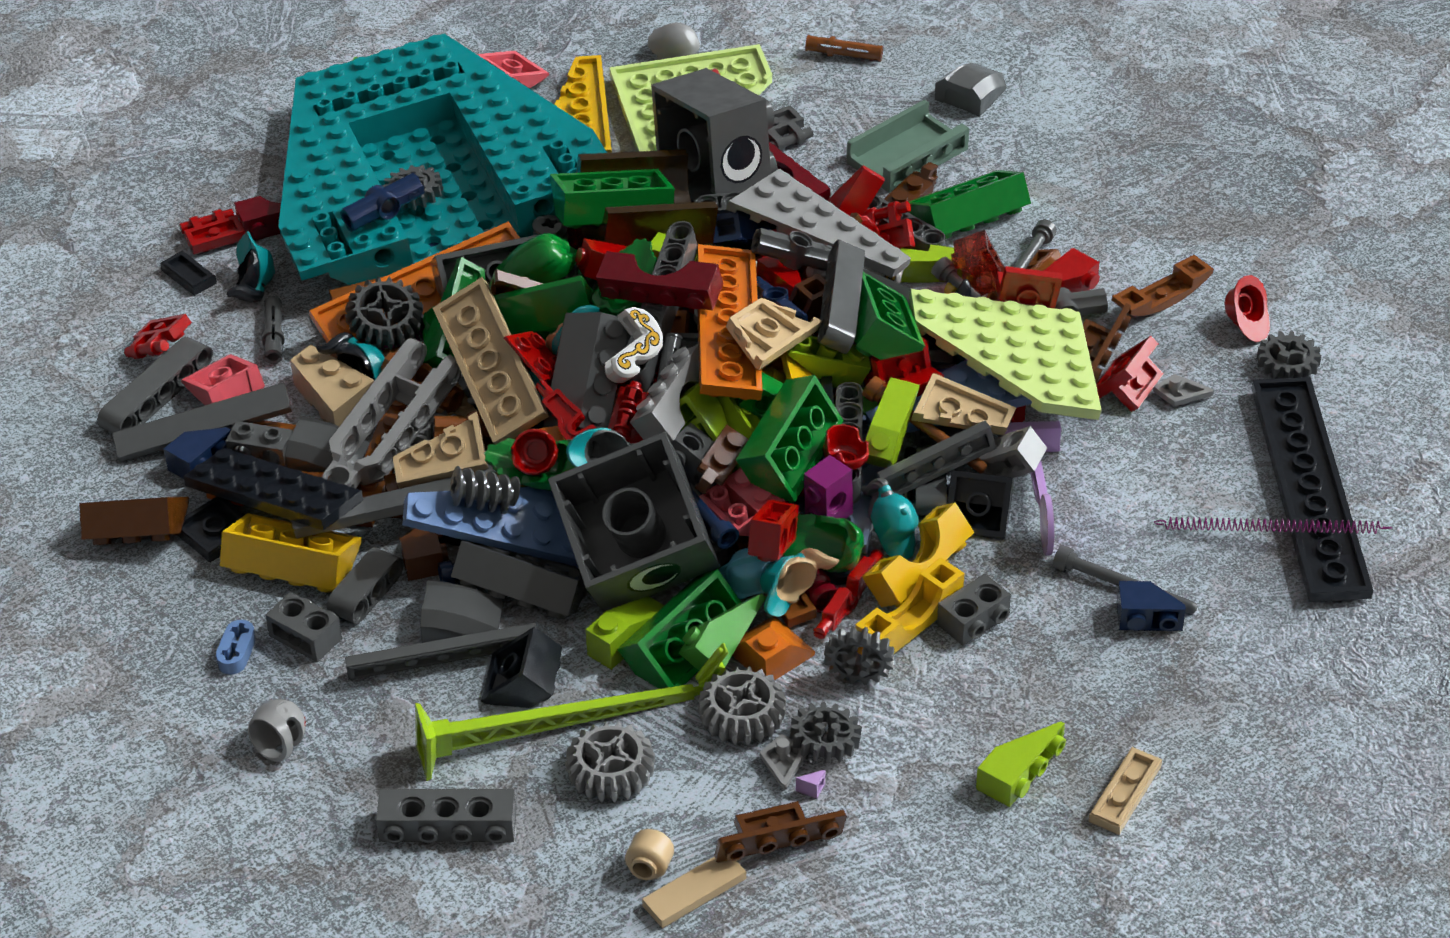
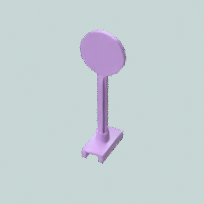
M1060 421L1014 422L1009 424L1005 432L1007 434L1031 426L1046 445V452H1060ZM1040 461L1035 471L1030 472L1035 500L1040 509L1042 549L1044 555L1049 556L1052 555L1054 548V516L1051 496L1047 493L1042 462Z

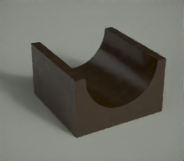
M686 149L578 154L576 173L659 169L675 188L674 204L605 207L600 227L593 224L580 227L585 239L629 246L633 244L635 239L652 241L658 232L667 234L672 224L685 221L692 225L697 244L713 246L718 206L715 201L691 203L688 187L689 155Z

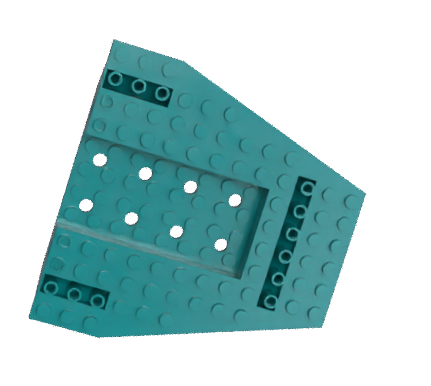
M445 33L432 35L421 41L408 42L394 49H385L377 54L358 57L350 62L334 64L329 68L316 72H307L303 76L296 77L278 227L302 281L328 273L330 277L352 285L364 282L366 279L372 280L392 274L508 221L520 238L533 236V220L542 215H556L550 174L576 173L578 154L607 153V151L590 127ZM410 165L414 167L424 165L425 170L432 167L434 172L440 173L443 184L442 196L435 197V203H426V208L417 206L414 211L409 208L402 211L400 208L398 214L392 219L387 220L380 217L353 232L346 227L341 218L340 211L342 208L364 198L366 192L372 186L385 185L384 179L391 178V172H400L399 168L408 170ZM433 242L439 243L438 245L432 247L428 245L429 243Z

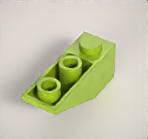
M809 336L787 351L788 356L817 378L821 379L822 376H832L833 388H837L844 382H855L861 386L871 369L869 357L860 353L856 349V345L853 344L847 354H842L818 344L817 337Z
M1057 722L995 747L977 768L976 790L1008 807H1011L1018 797L1023 798L1036 776L1041 777L1044 774L1050 759L1054 755L1059 756L1066 744V739L1064 738L1065 723Z

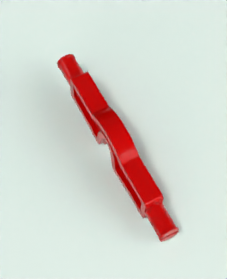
M545 380L540 381L542 386L539 383L536 384L535 389L544 397L542 402L558 421V428L565 440H572L583 431L596 428L591 424L579 431H575L585 419L583 412L560 389L553 390Z
M874 549L869 557L863 556L857 566L849 573L846 588H838L823 610L822 620L813 630L816 638L824 639L829 631L834 632L844 617L855 609L863 591L867 587L862 576L880 559L884 558L880 550Z

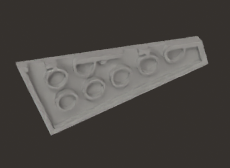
M781 169L776 170L728 201L726 210L736 213L737 209L751 215L750 220L760 223L762 220L776 225L777 231L789 235L792 231H800L808 235L814 242L833 246L834 242L839 239L865 250L864 266L891 278L909 266L911 257Z

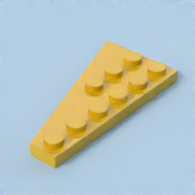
M601 55L575 57L567 75V82L562 86L559 100H556L554 105L593 129L607 153H612Z

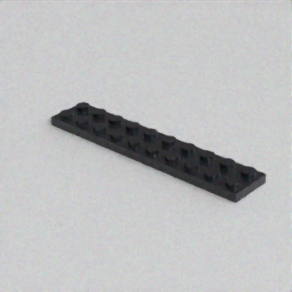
M1311 377L1252 380L1251 389L1286 519L1290 521V528L1292 529L1293 519L1296 521L1297 529L1300 519L1302 521V529H1304L1306 519L1308 529H1310L1312 519L1314 529H1316L1317 520L1320 522V529H1322L1323 520L1326 522V529H1328L1329 520L1332 522V529H1334L1335 520H1337L1338 529H1340L1341 520H1343L1344 529L1346 530L1347 520H1349L1350 529L1352 530L1353 519ZM1294 526L1293 531L1290 533L1309 602L1372 599L1373 587L1355 527L1350 534L1349 527H1347L1346 533L1343 532V527H1341L1340 533L1337 532V527H1335L1334 533L1331 532V527H1329L1328 533L1325 532V527H1323L1322 533L1319 532V527H1317V531L1314 533L1312 526L1310 533H1308L1307 526L1304 532L1301 531V526L1299 531L1296 532Z

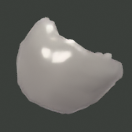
M681 22L669 23L656 28L648 36L647 46L657 55V60L693 55L700 50V42L695 31L690 26Z

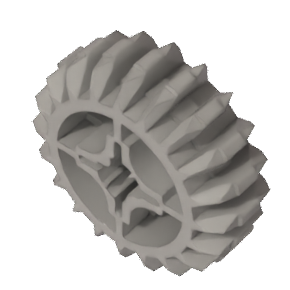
M736 665L733 672L725 670L721 676L713 674L711 682H705L703 691H700L698 712L704 728L709 729L712 737L719 735L722 743L731 739L734 746L738 741H745L749 746L751 740L755 739L761 743L764 736L772 737L774 730L780 729L782 720H784L786 715V696L782 692L781 684L775 682L773 675L765 676L762 669L752 672L750 666L747 670H739Z
M605 721L602 727L592 724L590 731L581 729L579 737L572 738L571 746L568 747L566 752L567 761L565 765L571 785H575L578 793L586 792L589 800L598 796L601 803L606 798H611L616 803L617 798L621 796L629 800L630 792L640 794L642 786H648L650 777L653 776L655 770V753L653 752L650 740L645 738L642 730L634 731L632 724L623 728L619 721L615 726H609Z

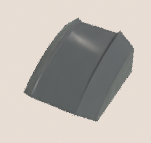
M968 63L947 73L935 83V100L980 117L1006 90L1007 85L1002 73L976 63Z
M299 416L296 427L287 441L285 454L287 467L300 470L301 472H325L333 461L329 440L340 426L316 418ZM365 440L352 456V465H355L358 459L364 457L370 444L368 441Z
M428 580L420 618L422 643L499 629L503 601L485 592L460 584Z

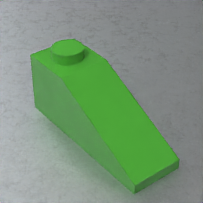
M759 594L744 600L697 627L693 626L684 635L683 642L685 643L679 654L700 671L715 650L722 643H725L729 653L722 662L726 667L766 597L763 594Z

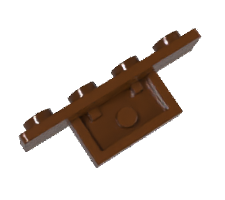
M1128 303L1123 307L1111 330L1088 319H1085L1083 323L1095 383L1098 382L1103 371L1099 367L1105 368L1113 353L1109 349L1115 350L1122 337L1119 331L1125 333L1132 317L1127 315L1131 307Z
M798 801L735 815L734 825L738 834L719 838L714 857L716 862L727 860L733 862L749 855L758 853L768 854L775 849L789 846L799 847L810 841L819 839L830 840L842 834L847 815L844 810L806 818Z

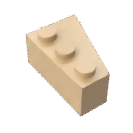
M311 344L290 359L294 386L311 406L314 405L319 411L322 420L338 426L343 423L374 382L372 378L331 355L318 352L316 347Z

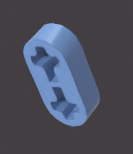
M233 621L228 624L216 651L218 668L224 674H237L244 670L256 641L254 627L249 621Z

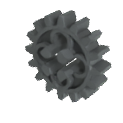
M851 626L850 632L839 629L838 636L831 634L829 642L825 644L824 664L830 665V673H839V680L848 677L851 684H854L856 680H861L864 685H867L868 679L878 683L880 676L888 677L889 670H893L895 656L894 647L889 646L890 640L888 638L880 639L879 631L873 634L868 633L867 627H864L862 632L857 631L854 626ZM858 647H864L861 664L855 665Z
M821 702L818 708L810 703L808 704V711L800 708L798 709V715L792 717L789 738L793 739V748H801L802 756H806L809 753L812 754V761L816 762L819 757H823L826 763H830L831 758L835 757L841 762L843 761L844 754L851 757L853 756L854 749L859 748L862 726L858 725L857 716L849 717L850 710L840 711L838 710L839 705L836 703L832 708L827 707L825 702ZM822 722L828 723L827 740L829 743L823 742L825 727Z

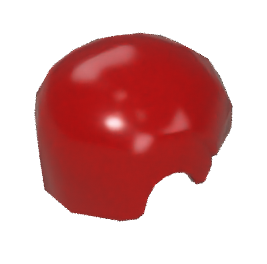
M846 424L833 425L826 431L822 451L825 458L831 455L850 469L856 470L868 460L869 442H863L860 439L859 429Z
M528 429L520 433L511 447L513 465L526 475L540 476L549 472L555 465L558 457V449L553 436L542 429Z

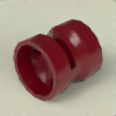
M818 569L813 585L805 593L816 607L817 613H822L838 589L835 585L831 584V579L822 569Z

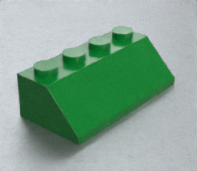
M659 169L550 174L556 216L563 226L568 228H580L582 225L590 224L600 227L605 207L674 204L675 188Z
M995 170L909 201L911 206L909 213L941 230L945 234V239L953 236L952 232L973 230L976 228L975 224L982 221L983 223H991L999 220V215L1004 213L1007 215L1019 213L1022 211L1023 206L1031 204L1024 172Z
M863 272L857 328L854 339L856 349L867 357L873 355L880 360L922 351L925 345L906 297Z
M582 275L493 296L511 335L533 331L546 341V337L554 333L558 326L563 323L566 313H572L581 306H593L591 295L594 291Z
M815 375L787 379L736 459L750 483L790 503L797 500L804 488V473L821 460L826 431L833 425L842 424L844 421Z
M718 569L695 577L617 650L635 675L658 689L685 685L699 670L679 654L685 643L683 642L684 635L693 626L697 627L741 603V601Z

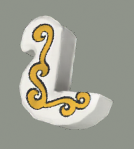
M635 307L626 309L617 316L618 320L627 332L633 336L635 341L605 362V374L609 380L615 383H624L640 372V367L636 365H642L651 360L659 353L663 346V333L657 321L644 309Z

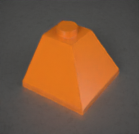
M771 616L744 634L732 656L746 669L749 666L752 672L762 669L765 676L773 675L774 680L813 657L815 651L777 617Z

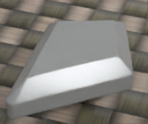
M1176 374L1171 375L1153 388V392L1174 407L1213 396L1212 388Z
M781 734L760 751V758L782 789L786 790L806 756L801 755V748H793V741Z

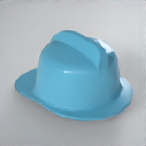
M744 548L733 554L729 563L723 565L719 571L737 597L742 600L764 593L760 585V578L771 562H764L759 560L757 556L748 555V548Z

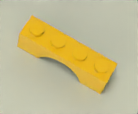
M956 502L935 507L918 523L921 542L919 552L912 562L906 560L901 555L883 558L862 576L881 608L892 605L899 607L911 594L921 572L940 557L949 562L948 558L952 554L959 552L967 545L965 541L974 534V531Z
M940 557L919 574L911 594L897 609L890 613H885L879 608H875L856 623L855 628L857 631L862 632L863 628L867 627L870 634L879 631L880 639L888 638L890 640L889 646L894 647L895 654L937 620L938 603L964 587L965 573ZM858 647L857 652L862 655L864 647Z

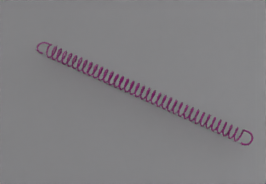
M1170 516V519H1169L1168 528H1167V525H1166V521H1165V520H1156V521H1154V523H1155V522H1165V527H1166L1167 530L1169 529L1170 523H1171V528H1172V530L1175 529L1176 524H1177V529H1178V530L1181 529V526H1182V525H1183V529H1184V530L1187 529V525L1189 526V529L1192 530V529H1193V525H1194L1196 531H1197L1198 528H1199V524H1200L1201 530L1203 531L1204 528H1205V523H1206V528H1207L1208 531L1210 530L1211 524H1212V529H1213L1214 531L1216 530L1217 525H1218L1219 531L1222 530L1223 525H1224V530H1225V531L1228 530V526H1230V530H1231V531L1234 530V526L1236 527V530L1239 531L1240 525H1241L1242 530H1243V532H1244L1245 529H1246V525H1247L1248 531L1250 532L1251 529H1252V524H1253L1254 531L1256 532L1257 529H1258V524H1259V529H1260V531L1262 532L1263 529H1264V523H1265V529H1266L1267 532L1269 531L1270 524H1271V530H1272V532L1275 531L1276 524H1277V530H1278V532L1281 531L1282 525H1283V530H1284V532L1287 531L1288 525H1289V530H1290V532L1293 531L1294 526H1295V531H1296V532L1299 531V527H1300V526H1301V531L1304 532V531H1305V527L1307 526V531H1308V533H1310L1312 526H1313V531H1314V533H1316L1317 527H1319V532H1320V533H1322L1323 527H1325V532H1326V533H1328L1329 527H1331V532H1332V533L1335 532V527H1337V532H1338V533L1341 532V527H1343V532H1344V533L1347 532V527H1349V532H1350V534L1353 532V528H1354V527H1355V532H1356V534H1358L1360 527H1361V532H1362V534H1364L1366 526H1367V532H1368V534H1370L1372 526H1373V532H1374V534L1377 533V528H1378V526H1379V529H1392V527H1385V526H1383V528H1381V527H1380V522L1377 521L1376 530H1375V529H1374V522L1371 521L1370 530H1369V529H1368V522L1365 521L1364 530H1363V529H1362V522H1361V520L1359 521V524H1358V530L1356 529V522H1355V520L1353 521V524H1352V530L1350 529L1349 520H1347L1346 530L1344 529L1343 520H1341L1340 529H1338L1337 520H1335L1334 529H1332V522H1331V520H1329L1328 529H1326V522H1325V520H1323L1322 529H1320V522H1319V520H1317L1316 529H1314V522H1313V519H1312V520H1311V524H1310V529H1308V522H1307V519H1306V520H1305V524H1304V529H1302V521H1301V519H1300V520H1299V524H1298V529H1297V528H1296V521H1295V519H1293V524H1292V529H1291V528H1290V521H1289V519H1287L1286 530H1285V528H1284V520H1283V519H1281V525H1280V530H1279L1277 518H1276V520H1275L1274 530H1273V527H1272V520H1271V518H1270V520H1269L1268 530H1267L1266 519H1265V518H1264V520H1263L1262 530H1261L1260 519H1259V518H1258V520H1257L1256 530H1255V525H1254V519H1253V518H1252V521H1251L1250 530H1249V525H1248V519H1247V518H1246V521H1245V527H1244V529H1243V524H1242V518H1240V522H1239V527H1238V529H1237L1236 518H1234L1233 528H1231L1230 518H1228L1227 528H1225V521H1224V518H1222V524H1221V528H1220V527H1219V520H1218V517H1217V518H1216L1215 529H1214V526H1213V519H1212V517H1211V519H1210L1209 529H1208V526H1207V518H1206V517H1205V520H1204L1203 529H1202L1201 518H1200V517H1199V520H1198L1197 529H1196V524H1195V517H1193L1192 527H1191V528H1190V523H1189V517H1187V522H1186V527H1185V528H1184L1183 517H1181L1180 528L1178 527L1177 517L1175 518L1174 528H1173V526H1172V518H1171V516Z

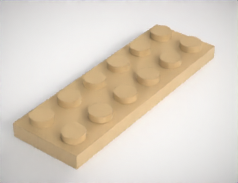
M482 277L433 307L487 431L495 445L507 438L514 439L520 433L549 417L524 361L504 339L505 336L511 335L488 283Z

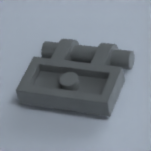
M791 105L773 111L774 125L771 129H768L769 142L781 151H784L785 147L792 144H803L806 142V139L813 137L814 134L811 127L801 129L804 127V118Z

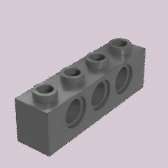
M380 789L376 815L379 842H514L517 811L515 790Z

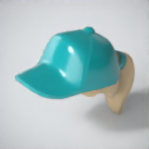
M806 548L797 555L784 556L778 561L771 562L760 578L761 588L767 595L764 611L774 617L784 615L790 605L796 603L799 596L813 585L817 570L820 568L824 570L831 569L838 564L839 559L830 557L817 549Z

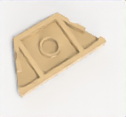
M760 298L731 316L726 328L754 367L760 370L818 331L822 321L813 317L811 322L795 317L796 310L779 306L772 301Z

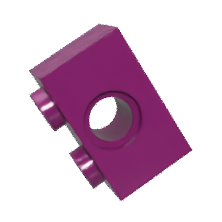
M829 455L805 472V514L812 513L845 519L852 515V469Z

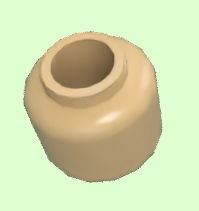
M640 830L634 835L626 852V865L631 873L641 880L659 879L666 873L674 855V845L670 838L659 830Z

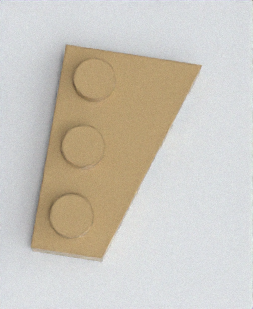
M933 373L911 420L961 429H968L986 420L991 426L993 434L1005 435L1016 407Z
M478 413L468 416L467 421L455 427L451 425L443 429L444 433L429 441L423 440L393 456L396 481L399 489L450 478L456 466H459L461 470L471 468L473 472L476 470H487L488 464L484 460L485 447Z

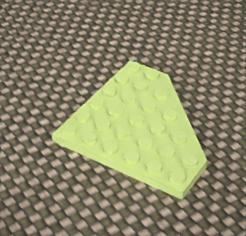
M760 44L609 67L610 78L636 151H657L651 84L704 68L710 70L717 68L721 76L760 95L772 83V72Z
M911 289L909 296L910 309L921 336L926 333L936 339L935 345L952 356L957 355V353L968 360L967 365L983 376L989 374L1000 380V387L1016 397L1025 396L1032 401L1031 407L1039 412L1099 420L1102 410L1080 312L1068 308H1047L1039 304L1032 306L1019 304L1015 301H996L986 297H966L958 293H937L929 289Z

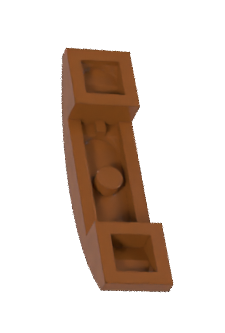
M1192 255L1174 264L1172 274L1141 290L1131 286L1113 295L1111 300L1122 309L1126 303L1130 304L1131 307L1128 312L1130 315H1151L1163 311L1186 298L1213 274L1214 268L1196 255Z

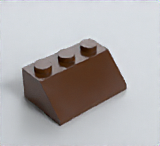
M161 497L79 503L81 540L93 539V545L112 544L111 538L122 537V543L141 542V536L151 535V542L170 540V534L181 533L189 505V497Z

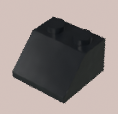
M952 470L947 504L956 502L973 529L974 535L1005 539L1015 478Z
M532 627L493 652L481 702L487 705L532 708L542 701H547L555 691L554 683L557 671L561 665L560 657L563 647L536 627Z

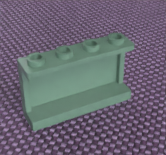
M923 100L847 142V164L856 170L864 165L884 177L885 181L881 187L890 193L914 171L920 172L921 168L928 162L939 166L968 150L969 128L961 123L950 129L929 114V102Z

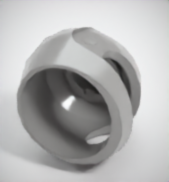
M287 699L268 700L255 711L248 725V735L255 749L263 757L273 762H281L291 756L293 746L298 745L303 739L306 730V719L301 709L294 702ZM283 745V751L277 752L276 748Z

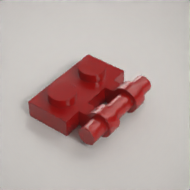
M894 201L888 203L887 207L880 209L873 207L866 210L863 216L867 215L874 221L879 229L881 238L899 249L915 247L912 220L907 218L901 220L903 213L911 211L908 201L901 203ZM889 218V223L879 226L881 219Z
M232 208L224 211L221 209L214 210L212 214L200 218L198 216L190 217L189 221L179 224L181 233L185 234V239L193 254L234 244L245 234V230L238 217L234 215Z
M186 313L150 320L133 336L135 341L124 349V354L126 357L134 359L144 358L147 354L150 356L161 355L163 351L169 349L167 341L175 342L183 337L185 334L184 330L192 322Z

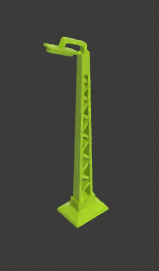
M722 643L695 676L699 683V686L693 687V684L455 722H449L448 719L431 721L422 705L415 703V745L426 781L432 778L436 758L450 756L454 750L694 700V697L700 695V691H703L705 682H711L713 674L721 676L726 670L722 661L729 653L725 643Z

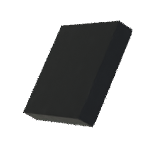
M216 496L187 514L181 533L176 535L211 563L220 557L222 531L245 514L227 499Z

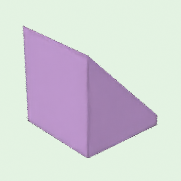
M821 770L797 777L796 791L817 799L825 785L826 771Z

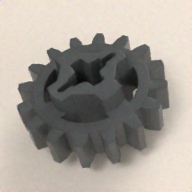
M410 165L408 170L399 168L400 172H391V178H385V185H382L386 187L411 173L419 177L420 182L424 186L425 193L421 197L401 207L402 211L407 208L414 211L417 206L426 208V203H435V197H441V191L443 190L440 173L434 172L432 167L425 170L424 165L420 167Z
M1278 331V337L1269 334L1267 340H1261L1256 359H1258V367H1264V374H1273L1272 379L1279 377L1299 378L1310 377L1311 374L1316 375L1318 367H1320L1322 355H1320V347L1314 346L1315 341L1313 339L1306 341L1304 334L1295 336L1294 331H1290L1289 335H1284L1282 331Z

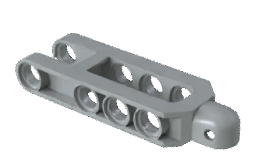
M407 339L330 438L329 444L333 461L325 470L322 478L339 484H345L352 488H357L359 484L364 486L383 481L384 475H388L394 467L393 456L408 449L460 379L462 372L455 357L450 354L446 356L437 368L431 370L422 384L411 381V379L425 360L427 346L415 339ZM396 400L408 405L404 412L400 411L398 420L389 432L382 435V441L371 456L367 455L365 458L358 459L355 465H352V456L393 402Z

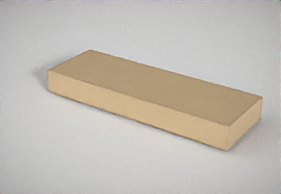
M1131 747L1089 814L1088 822L1120 835L1160 770L1162 759Z
M712 857L642 898V906L663 929L746 879V871L737 861L716 862L715 857Z

